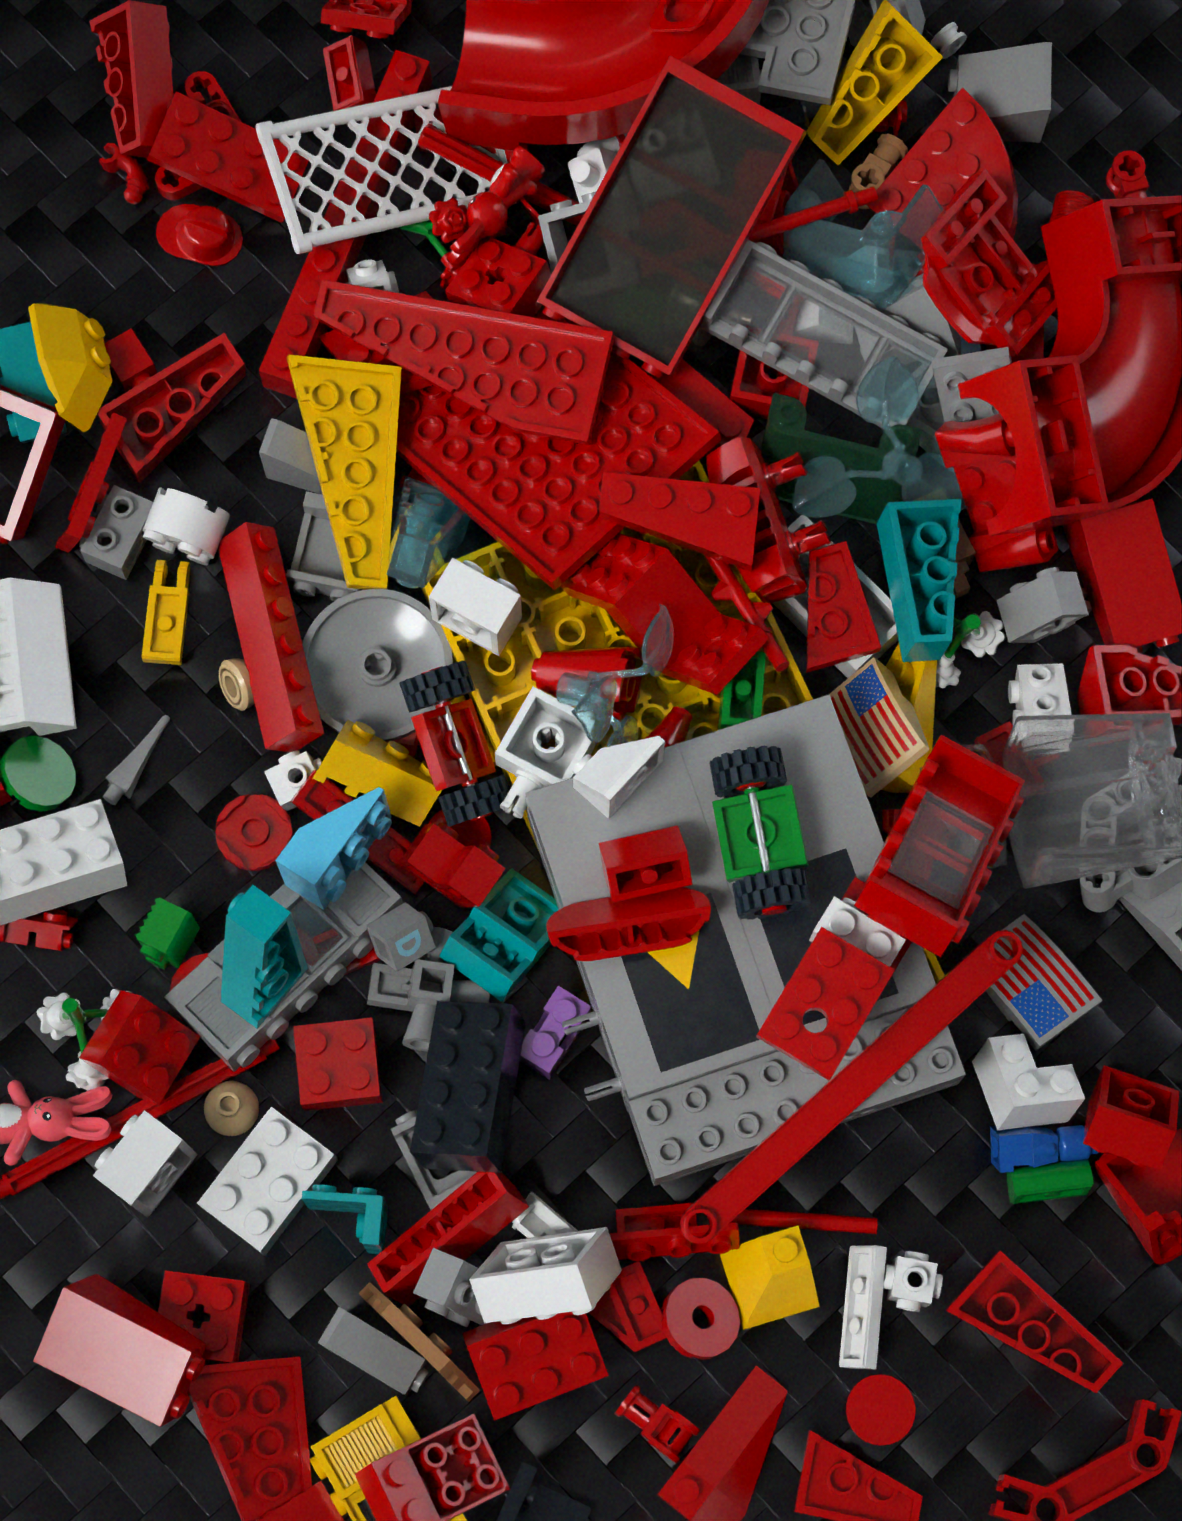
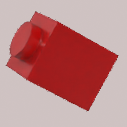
M132 328L105 343L106 352L111 361L109 364L110 370L125 393L157 374L153 361Z

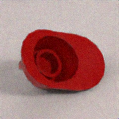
M193 204L174 206L161 216L156 228L158 243L165 252L203 265L219 266L227 264L236 258L242 248L243 236L240 226L232 217L212 206Z

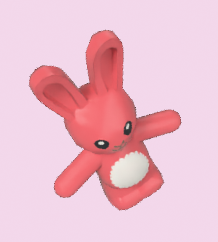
M12 1080L7 1088L14 1104H0V1144H9L4 1154V1162L9 1166L16 1165L19 1162L32 1135L48 1142L60 1141L67 1136L98 1141L107 1138L111 1133V1126L103 1118L76 1117L103 1108L111 1101L112 1093L106 1086L88 1090L68 1099L53 1096L43 1097L32 1105L23 1084L19 1080Z

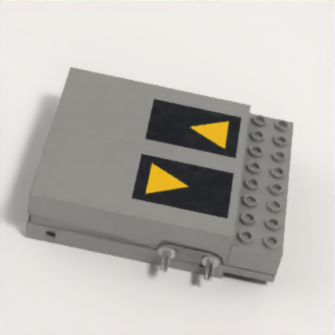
M830 695L665 747L663 762L610 819L573 788V778L525 793L528 807L527 817L559 909L577 902L611 897L604 877L598 843L677 825L687 849L693 885L685 886L684 888L694 889L707 896L711 905L709 921H705L703 926L691 936L692 941L685 945L595 961L576 960L593 1012L562 1022V1027H567L588 1019L590 1020L589 1022L565 1029L564 1032L567 1035L595 1025L599 1026L616 1078L585 1088V1094L612 1086V1088L588 1095L586 1098L588 1101H592L621 1091L653 1186L746 1156L829 1081L758 1039L756 1036L812 942L809 939L834 896L841 900L855 877L864 883L866 882L884 845ZM760 746H767L768 748L776 746L781 748L787 777V782L784 786L792 784L795 791L809 864L808 867L798 869L805 871L811 904L800 911L780 914L777 917L768 916L765 919L755 918L753 920H747V918L740 919V917L738 918L732 884L736 882L729 883L726 880L712 801L725 798L715 795L709 762L715 757H721L723 753H734L733 750L737 749L742 751L747 750V747L759 748ZM914 942L911 943L832 1077L936 984L921 946ZM809 1011L803 1016V1025L810 1032H821L827 1026L825 1016L819 1011ZM948 1025L841 1123L959 1084L966 1074Z

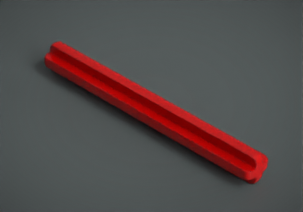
M431 125L424 127L418 139L419 145L490 182L496 170L504 164ZM540 182L536 183L537 191L535 194L523 197L525 200L548 212H551L550 205L558 202L572 200L573 205L579 204V202ZM584 214L565 220L573 225H578Z

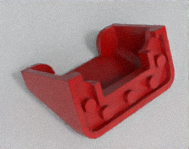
M1182 1127L1176 1130L1160 1170L1149 1166H1137L1130 1160L1111 1153L1103 1154L1095 1162L1096 1171L1153 1261L1161 1265L1182 1255Z

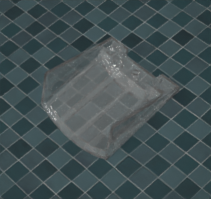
M1170 713L1018 716L1003 749L1002 759L1003 769L1025 780L1019 796L1025 798L1015 818H1008L1014 822L1009 835L1015 863L1024 889L1182 858V801L1173 759V753L1177 746Z

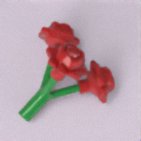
M450 198L447 201H436L434 204L435 210L429 213L431 222L424 221L400 227L402 230L426 236L442 256L441 262L446 267L440 276L442 278L440 283L442 288L449 286L465 263L463 262L459 265L450 264L446 259L451 252H448L436 237L441 235L442 241L449 243L452 240H458L465 233L464 231L469 229L466 216L467 207L465 205L458 206V201L455 198ZM507 223L499 233L491 235L489 237L496 239L497 237L504 236L506 234Z

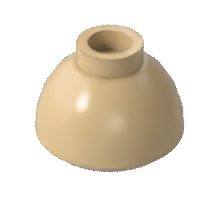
M240 658L224 660L219 668V682L222 692L233 707L244 711L255 704L245 660Z
M226 1081L217 1085L208 1093L204 1103V1115L207 1123L215 1132L225 1136H237L245 1133L254 1125L259 1114V1102L256 1094L250 1087L237 1081Z

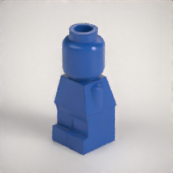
M1083 1125L1059 1127L1055 1133L1049 1128L1040 1126L998 1131L996 1126H990L991 1163L1000 1173L1014 1172V1166L1029 1165L1034 1168L1057 1162L1058 1159L1062 1162L1088 1160L1091 1154H1098L1099 1152L1095 1151L1091 1146L1083 1144L1085 1126Z

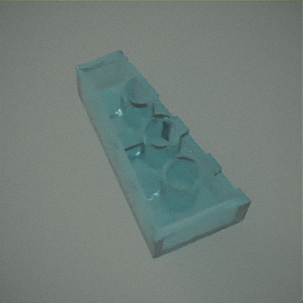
M405 476L393 516L387 575L396 578L397 582L405 587L424 588L463 543L470 517L435 486Z

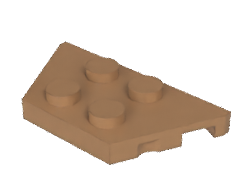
M370 1282L359 1292V1295L468 1402L478 1394L480 1389L448 1358L453 1352L451 1348L434 1332L427 1337L419 1329L424 1323L405 1303L398 1309Z

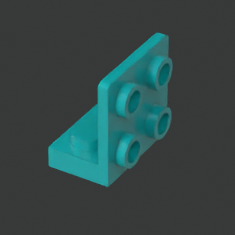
M313 1185L312 1191H302V1200L308 1209L358 1213L356 1237L359 1238V1242L363 1244L368 1254H379L385 1249L388 1205L383 1196L377 1195L376 1189L355 1187L352 1194L336 1192L337 1187Z

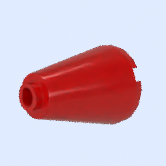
M631 646L544 651L540 658H535L533 661L531 679L536 681L537 689L614 723L627 724L629 720L624 716L626 712L634 713L640 694L643 671L635 669V659L642 660V653L639 648Z

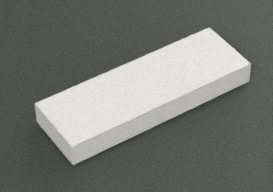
M877 1245L850 1246L839 1367L876 1369L887 1247Z

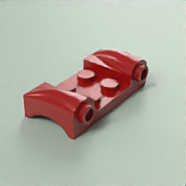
M998 413L975 421L956 422L952 420L945 422L934 434L945 467L954 468L974 530L969 540L976 552L974 556L979 571L986 572L1048 562L1059 550L1052 528L989 536L986 521L995 517L1004 508L1012 493L1016 477L1015 446L1004 418Z

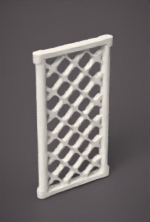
M452 86L275 124L272 121L256 124V133L263 148L296 254L311 252L312 247L430 220L429 213L435 210L434 204L423 193L428 180H433L445 188L444 201L454 196L457 198L458 206L465 205L467 208L474 196L485 192V189L489 190L490 181L434 152L432 153L435 158L428 169L412 159V153L416 146L419 145V136L427 124H432L446 133L444 123L434 117L436 104H438L441 89L450 91ZM414 109L415 113L423 119V125L419 133H413L401 125L402 112ZM381 116V119L389 125L390 132L385 141H381L368 133L369 119ZM347 124L356 133V140L351 148H347L334 140L335 126ZM313 131L315 136L322 141L323 145L318 155L314 156L299 146L301 133ZM394 131H399L412 140V146L407 155L400 153L390 146L389 141ZM279 138L280 142L288 148V154L283 163L279 161L273 139ZM361 138H365L379 148V153L374 162H369L356 153V147ZM469 145L504 164L508 163L505 150L495 148L496 153L492 154L481 146ZM327 146H332L345 155V161L339 170L322 160V154ZM383 152H387L401 161V167L396 176H392L379 167L378 162ZM292 153H297L310 161L311 168L306 177H301L288 168L287 163ZM440 158L456 167L457 172L452 182H447L435 174L434 168ZM351 159L365 166L368 170V174L362 184L345 175L344 170ZM406 166L412 167L423 175L424 180L419 190H415L402 182L401 175ZM315 167H320L333 175L334 182L329 191H324L311 182L310 177ZM461 172L467 173L478 181L477 194L465 196L464 192L457 187L456 182ZM373 173L389 181L390 189L385 197H380L368 189L367 183ZM284 175L292 178L300 185V189L294 199L291 198ZM338 181H343L356 190L357 195L352 205L345 204L333 195ZM395 187H399L412 196L411 209L399 212L398 208L390 202V196ZM305 188L315 192L323 199L317 213L308 210L299 203V198ZM361 195H366L379 204L377 217L365 219L363 214L357 211L356 204ZM328 202L345 211L346 215L343 225L331 227L329 222L322 217V212ZM296 210L311 219L308 233L303 234Z

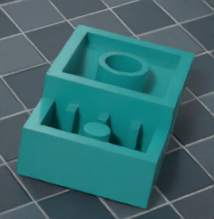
M511 868L493 886L481 905L473 907L469 917L449 936L439 957L448 964L455 965V969L503 1002L551 945L546 925L551 915L559 910L556 900Z

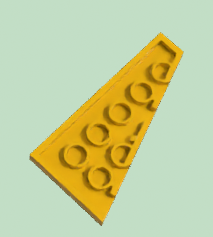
M288 354V366L347 588L387 589L402 367Z

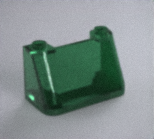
M777 393L773 394L760 449L764 461L767 465H771L799 452L804 461L802 465L808 473L806 476H801L777 486L775 493L779 501L872 524L877 523L888 502L904 501L922 429L906 425L891 426L884 431L879 447L875 448L804 430L807 418L804 405L793 397Z

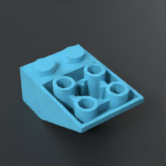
M378 787L300 827L275 860L285 886L323 910L330 901L336 902L346 888L345 880L353 869L358 871L364 865L369 856V847L376 838L378 840L382 839L391 826L392 820L390 818L392 816L384 789Z

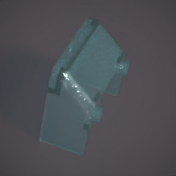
M819 159L789 198L784 208V216L843 197L844 190L824 160ZM923 184L902 213L890 210L879 212L870 219L863 230L832 223L837 216L834 215L784 232L783 259L788 262L795 260L802 263L809 269L810 274L821 280L827 278L835 281L843 288V292L854 298L857 296L866 298L876 308L888 307L901 297L925 264V253L921 237L938 219L937 217L943 209L930 187Z

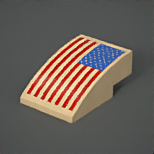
M875 657L829 694L865 793L870 798L930 750L912 703L902 696L894 673Z

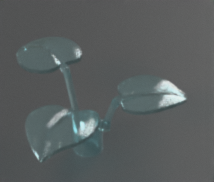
M891 356L874 365L862 379L856 396V405L861 418L869 423L882 420V427L894 445V450L890 451L883 460V469L881 471L849 470L845 473V466L838 458L827 455L815 457L804 466L808 475L797 479L792 504L794 511L814 518L828 517L841 513L852 504L856 497V488L849 480L853 477L880 478L882 480L890 478L902 485V498L904 502L962 499L961 510L967 508L954 468L945 467L942 455L938 453H925L919 459L905 451L904 444L899 441L890 426L889 420L901 422L907 419L916 409L919 398L917 383L911 373L902 365L899 358Z
M659 604L660 611L651 621L642 644L643 665L640 668L602 673L590 671L587 677L565 672L560 677L556 691L557 701L562 704L575 706L571 712L582 724L590 741L600 742L609 730L610 725L614 733L610 736L607 747L638 740V727L634 717L627 715L623 718L622 722L613 717V706L617 694L616 678L647 675L649 671L651 676L658 677L666 667L673 648V624L670 614L664 605Z

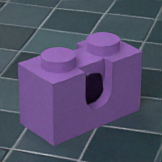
M557 986L543 1008V1015L533 1030H529L523 1040L520 1062L550 1080L580 1031L568 1034L559 1047L565 1035L564 1030L586 1023L587 1020L567 1027H562V1022L590 1013L592 1006Z

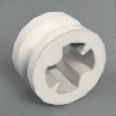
M954 22L943 27L931 41V45L935 49H940L943 59L953 55L967 38L964 32H957L958 26Z

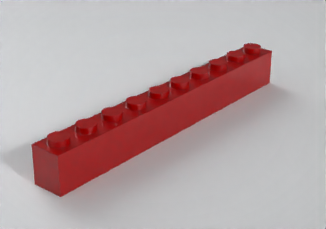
M395 50L373 102L428 91L432 83L430 61ZM414 109L402 112L400 120L401 125L410 131L415 123ZM380 116L369 119L367 131L379 140L385 141L390 132V127ZM394 131L389 144L392 148L402 153L408 137L399 131ZM361 138L356 147V153L369 162H374L379 153V148L365 138ZM383 152L378 165L382 170L393 175L399 159L387 152ZM352 159L349 160L344 170L346 176L360 184L364 182L368 174L365 166ZM376 173L371 175L367 183L368 189L380 197H384L389 185V181ZM339 181L334 193L337 199L347 205H352L357 195L356 190L343 181ZM361 195L356 204V209L363 214L365 219H370L376 216L379 204L368 196ZM330 203L324 219L329 222L331 227L343 225L346 214L344 210ZM367 235L312 247V251L309 252L259 368L263 387L297 399L287 362L288 354L316 357L322 343L318 336L325 334L329 327L316 320L313 316L321 281L323 279L347 283L348 275L346 269L354 267Z

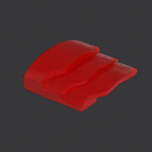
M984 169L970 176L952 196V201L937 217L938 219L921 237L925 253L923 286L944 318L968 343L995 345L998 348L1009 347L1010 355L1013 357L1023 349L1056 310L1057 304L1048 260L1033 266L994 215L1008 198L988 171Z

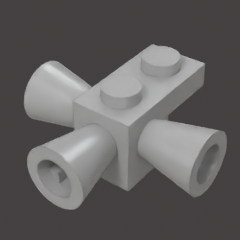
M434 927L431 935L436 948L415 960L412 969L403 967L396 971L389 965L373 963L367 1005L413 1012L402 1044L410 1049L428 1051L437 1001L489 1003L490 993L472 980H453L455 965L447 964L446 961L439 957L449 936L453 933L448 929Z

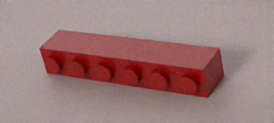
M245 522L220 540L218 550L245 665L250 676V686L265 749L293 752L323 735V726L274 527Z

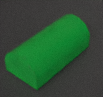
M1087 1159L1050 1163L1034 1168L1032 1166L1014 1168V1172H1007L1010 1203L1013 1204L1087 1195L1094 1185L1091 1167Z

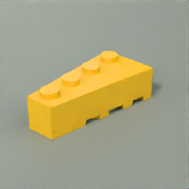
M883 0L837 78L831 105H821L806 133L833 162L839 165L928 74L943 56L887 0Z

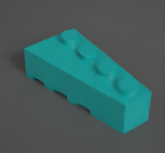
M962 499L888 502L876 523L903 662L940 660L952 642L955 595L953 594L954 579L957 576L956 547L959 542L960 530L958 528V517L961 511Z
M252 885L245 894L243 892L239 893L228 907L225 925L221 1002L258 1029L308 970L291 912L259 888Z

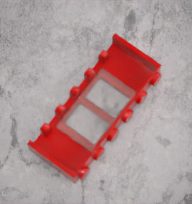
M940 735L925 760L854 906L866 912L868 918L941 957L951 940L957 944L960 942L970 922L964 919V916L970 918L981 899V896L975 892L977 890L981 893L987 884L992 871L986 867H993L1003 849V846L998 844V841L1003 843L1013 827L1014 822L1008 818H1015L1025 798L1019 796L1025 780L949 738Z

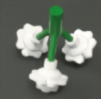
M987 611L982 612L980 616L971 614L962 621L954 618L953 626L957 634L941 659L937 660L936 687L945 688L948 685L956 686L959 683L958 677L961 671L954 666L953 661L955 659L954 653L961 642L963 648L971 650L979 658L983 657L985 652L989 655L996 653L998 645L1005 640V634L1000 631L1004 626L1001 620L994 619L990 612Z
M112 989L110 997L103 999V1006L100 1009L83 1010L79 1000L70 998L64 992L57 997H45L43 1000L45 1007L38 1008L37 1016L41 1020V1032L45 1034L51 1032V1037L54 1040H60L64 1036H75L77 1034L80 1046L79 1058L88 1044L83 1026L86 1019L100 1017L103 1020L120 990ZM80 1058L78 1062L68 1066L69 1073L66 1074L67 1081L74 1082L77 1088H83L87 1091L103 1086L105 1080L108 1079V1077Z

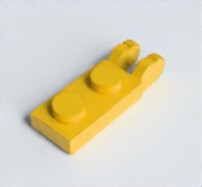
M157 560L153 585H150L142 660L146 663L181 665L190 594L188 590L190 562L180 561L177 570V587L165 586L168 573L166 560Z

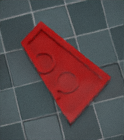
M847 541L809 551L806 673L880 652L881 644Z
M808 1431L794 1512L834 1521H919L922 1495L864 1463L849 1452L835 1446L813 1431Z

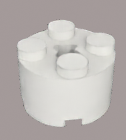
M160 487L143 527V538L153 542L152 546L173 554L175 548H178L181 552L188 554V559L202 565H208L210 559L215 557L230 514L219 507L213 513L208 510L207 501L175 489L167 488V491Z

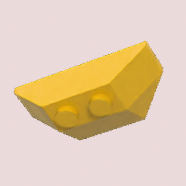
M33 303L28 307L38 361L48 388L57 400L55 407L58 415L81 431L86 432L91 428L113 381L109 366L111 361L106 352L103 338L105 332L97 320L94 318L89 319L77 309L46 303Z

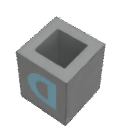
M406 902L366 925L377 957L396 971L436 948L431 935L434 927L430 918L425 912H418Z

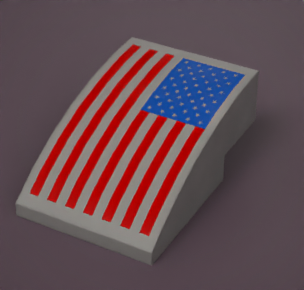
M1023 914L1003 929L1015 933L1020 938L1023 947L1022 956L986 992L1009 1022H1014L1033 1049L1037 1051L1098 1006L1103 1000L1052 940ZM998 938L994 945V951L1000 959L1007 960L1012 954V946L1005 938Z

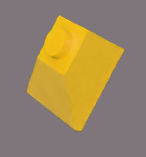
M799 1226L758 1237L740 1244L739 1249L720 1254L732 1297L738 1307L742 1330L820 1307L810 1261Z

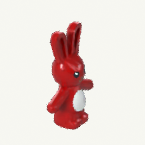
M517 146L512 152L510 163H505L496 170L490 183L489 192H481L469 202L466 213L469 229L450 246L452 252L446 259L450 264L459 265L465 262L482 238L495 235L505 227L508 219L507 209L525 195L536 193V183L543 177L545 168L525 148Z

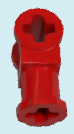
M1127 150L1120 152L1114 158L1112 167L1107 172L1105 178L1106 185L1114 193L1115 199L1148 197L1146 191L1149 188V184L1144 173L1146 169L1145 161L1135 151Z
M636 1384L614 1414L618 1417L625 1416L643 1431L640 1434L648 1440L647 1442L677 1464L680 1460L678 1454L692 1435L697 1436L701 1430L674 1409H669L663 1403L660 1407L640 1392L641 1387ZM633 1405L638 1406V1407H639L640 1409H642L645 1413H647L650 1417L648 1418V1417H646L645 1415H643V1414H642L641 1412H639L636 1408H634ZM680 1428V1432L675 1437L673 1442L671 1444H668V1440L674 1434L676 1429Z

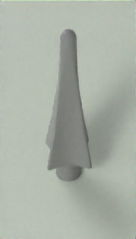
M168 715L162 716L141 743L105 777L109 782L107 785L109 788L103 795V798L107 802L116 805L122 795L129 799L131 798L157 741L170 722Z

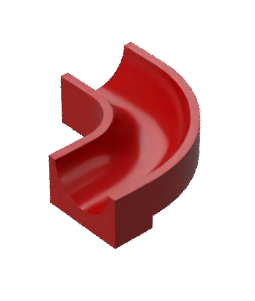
M466 0L465 31L458 71L451 90L441 89L438 100L446 133L465 144L513 151L517 146H522L523 143L541 145L579 144L604 140L628 133L670 55L717 80L747 45L761 21L769 0H718L702 26L693 31L655 32L651 29L650 19L661 0ZM671 0L666 9V20L670 22L684 21L699 12L708 0ZM671 83L650 124L685 106L696 96Z
M1182 195L1102 199L1041 226L1058 311L1057 335L1049 357L1019 360L958 384L961 399H982L991 404L1001 414L1011 432L1015 446L1016 477L1014 487L1004 508L995 517L986 521L989 536L1048 529L1117 509L1136 501L1153 490L1181 461Z

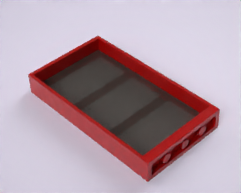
M670 55L537 302L545 306L542 313L558 322H563L566 317L579 326L612 331L615 338L611 352L626 360L632 354L644 361L641 367L643 370L660 379L664 373L673 376L702 324L706 311L744 248L803 141L806 131Z

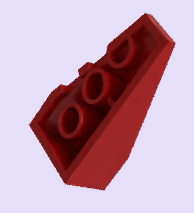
M1128 645L1091 646L1087 654L1077 694L1083 733L1118 732L1182 724V666L1169 663L1168 658L1159 655L1151 657L1137 652L1138 648Z
M755 1366L664 1484L657 1496L688 1521H741L746 1515L788 1390L758 1366Z

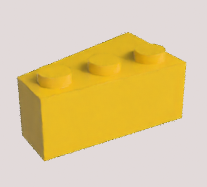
M350 720L346 721L312 778L324 783L328 777L347 786L344 792L355 798L359 792L366 794L380 787L385 791L390 813L419 827L442 791L436 792L426 761L421 763L409 756V751L397 742L389 741L387 743L375 736V731L360 721H355V723Z

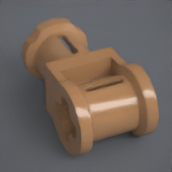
M881 134L877 140L878 146L874 153H869L863 164L858 165L854 169L851 176L852 184L849 190L855 193L873 186L877 190L890 175L898 160L903 159L908 153V148L902 140L892 134ZM867 205L858 207L860 209H869Z

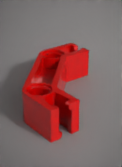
M1145 1399L1136 1400L1125 1442L1045 1486L1006 1474L999 1475L996 1485L997 1491L1003 1492L1004 1488L1011 1487L1028 1495L1025 1512L1020 1514L1003 1510L1004 1501L997 1499L996 1503L991 1504L988 1515L1006 1521H1042L1037 1516L1036 1506L1041 1499L1046 1498L1055 1507V1515L1051 1521H1074L1166 1469L1182 1411L1173 1408H1160L1159 1416L1165 1417L1157 1439L1144 1434L1147 1411H1155L1157 1403ZM1142 1444L1150 1446L1155 1454L1154 1462L1149 1467H1144L1137 1460V1450Z

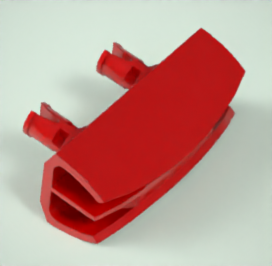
M739 436L706 456L709 483L760 488L752 569L749 572L738 568V566L736 567L752 593L755 592L762 602L772 603L800 595L807 588L799 562L800 555L831 543V538L825 533L828 529L823 520L791 533L787 528L775 493L777 486L808 475L807 470L802 465L804 461L800 453L796 452L794 455L767 465L761 450L753 440Z

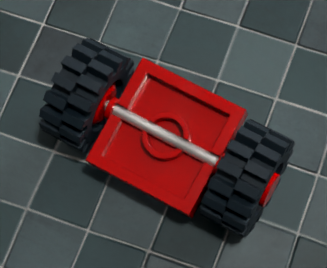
M466 661L437 667L400 682L399 684L409 713L436 705L435 710L411 717L436 792L461 784L462 787L467 786V788L438 797L447 825L450 827L467 820L473 821L502 809L500 804L509 792L505 775L476 785L474 784L478 782L477 778L494 773L496 769L472 698L455 704H451V701H448L475 691Z

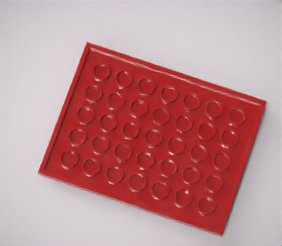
M544 305L541 306L534 318L556 321L542 313L545 308ZM565 317L564 321L562 322V323H568V324L578 325V324H576L575 322L569 320V319L566 318V317ZM611 352L590 445L516 432L432 385L400 395L396 453L555 591L625 528L622 525L600 518L599 506L603 472L679 479L721 441V436L716 428L634 362Z

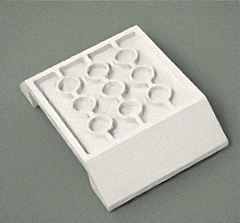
M18 578L0 579V732L30 726L41 736L77 729L61 586L55 583Z

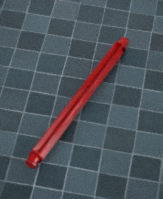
M270 1038L259 1048L260 1053L258 1057L246 1067L240 1066L233 1072L220 1059L171 1084L159 1105L141 1100L106 1119L111 1126V1133L105 1139L93 1141L72 1137L3 1174L2 1179H0V1199L10 1194L14 1196L47 1178L52 1173L60 1171L123 1137L120 1134L122 1128L133 1115L136 1114L139 1117L145 1110L157 1119L223 1083V1081L235 1077L267 1060L266 1056L280 1049L276 1040Z

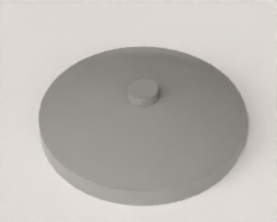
M388 589L360 590L335 600L315 618L303 640V648L320 718L339 733L347 720L353 723L355 721L363 722L375 731V736L386 742L401 739L416 732L411 717L436 709V705L409 713L399 683L428 670L453 664V654L441 625L432 620L431 611L413 597Z

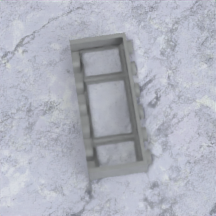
M748 240L706 311L701 329L900 437L934 376L932 359L945 357L948 349L942 346V342L937 337L929 333L920 334L909 328V324L901 317L896 315L887 316L876 310V306L868 299L860 296L854 298L843 292V288L835 281L827 278L821 280L810 274L809 269L802 263L795 260L788 262L777 256L776 251L769 245L762 242L755 244Z

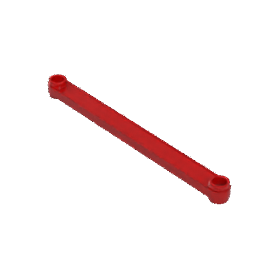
M1008 930L996 931L989 935L832 1077L830 1081L822 1086L695 1201L681 1216L680 1230L683 1236L690 1242L697 1244L707 1243L712 1240L1015 965L1021 958L1023 951L1020 938ZM998 938H1005L1012 946V954L1007 960L1000 959L994 951V945ZM696 1213H704L709 1219V1230L702 1236H693L688 1230L689 1219Z

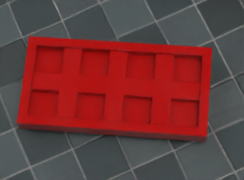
M176 91L147 160L282 223L285 216L256 129ZM273 139L279 161L283 163L288 154V148L280 140ZM292 153L287 166L291 171L302 177L309 160L297 153ZM284 175L291 198L293 199L299 183Z

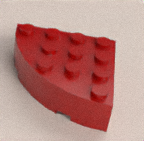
M963 87L876 190L878 201L867 204L873 213L918 250H923L921 237L950 204L952 196L970 176L984 169L988 171L1008 198L994 215L1012 239H1014L1017 226L1018 193L1012 162L1004 142L983 107Z

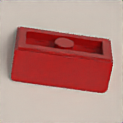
M351 35L323 48L333 111L373 103L376 92L366 43Z

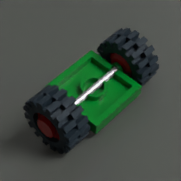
M760 746L759 748L747 747V750L741 751V749L733 750L734 753L726 752L721 754V757L713 758L709 764L715 795L725 799L712 801L726 880L729 883L736 882L732 884L738 918H747V920L755 918L765 919L768 916L777 917L780 914H790L792 911H800L810 906L811 902L805 871L798 869L808 867L809 864L794 787L792 784L784 786L787 782L781 748L776 746L768 748L767 746Z

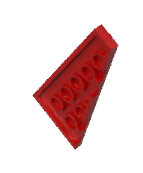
M301 1357L204 1365L199 1377L194 1382L191 1381L187 1392L241 1521H257L258 1518H263L291 1500L292 1496H297L312 1486Z

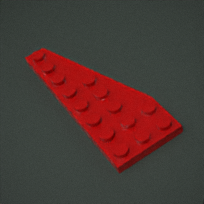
M322 279L313 313L316 320L516 432L590 445L615 338L612 331Z

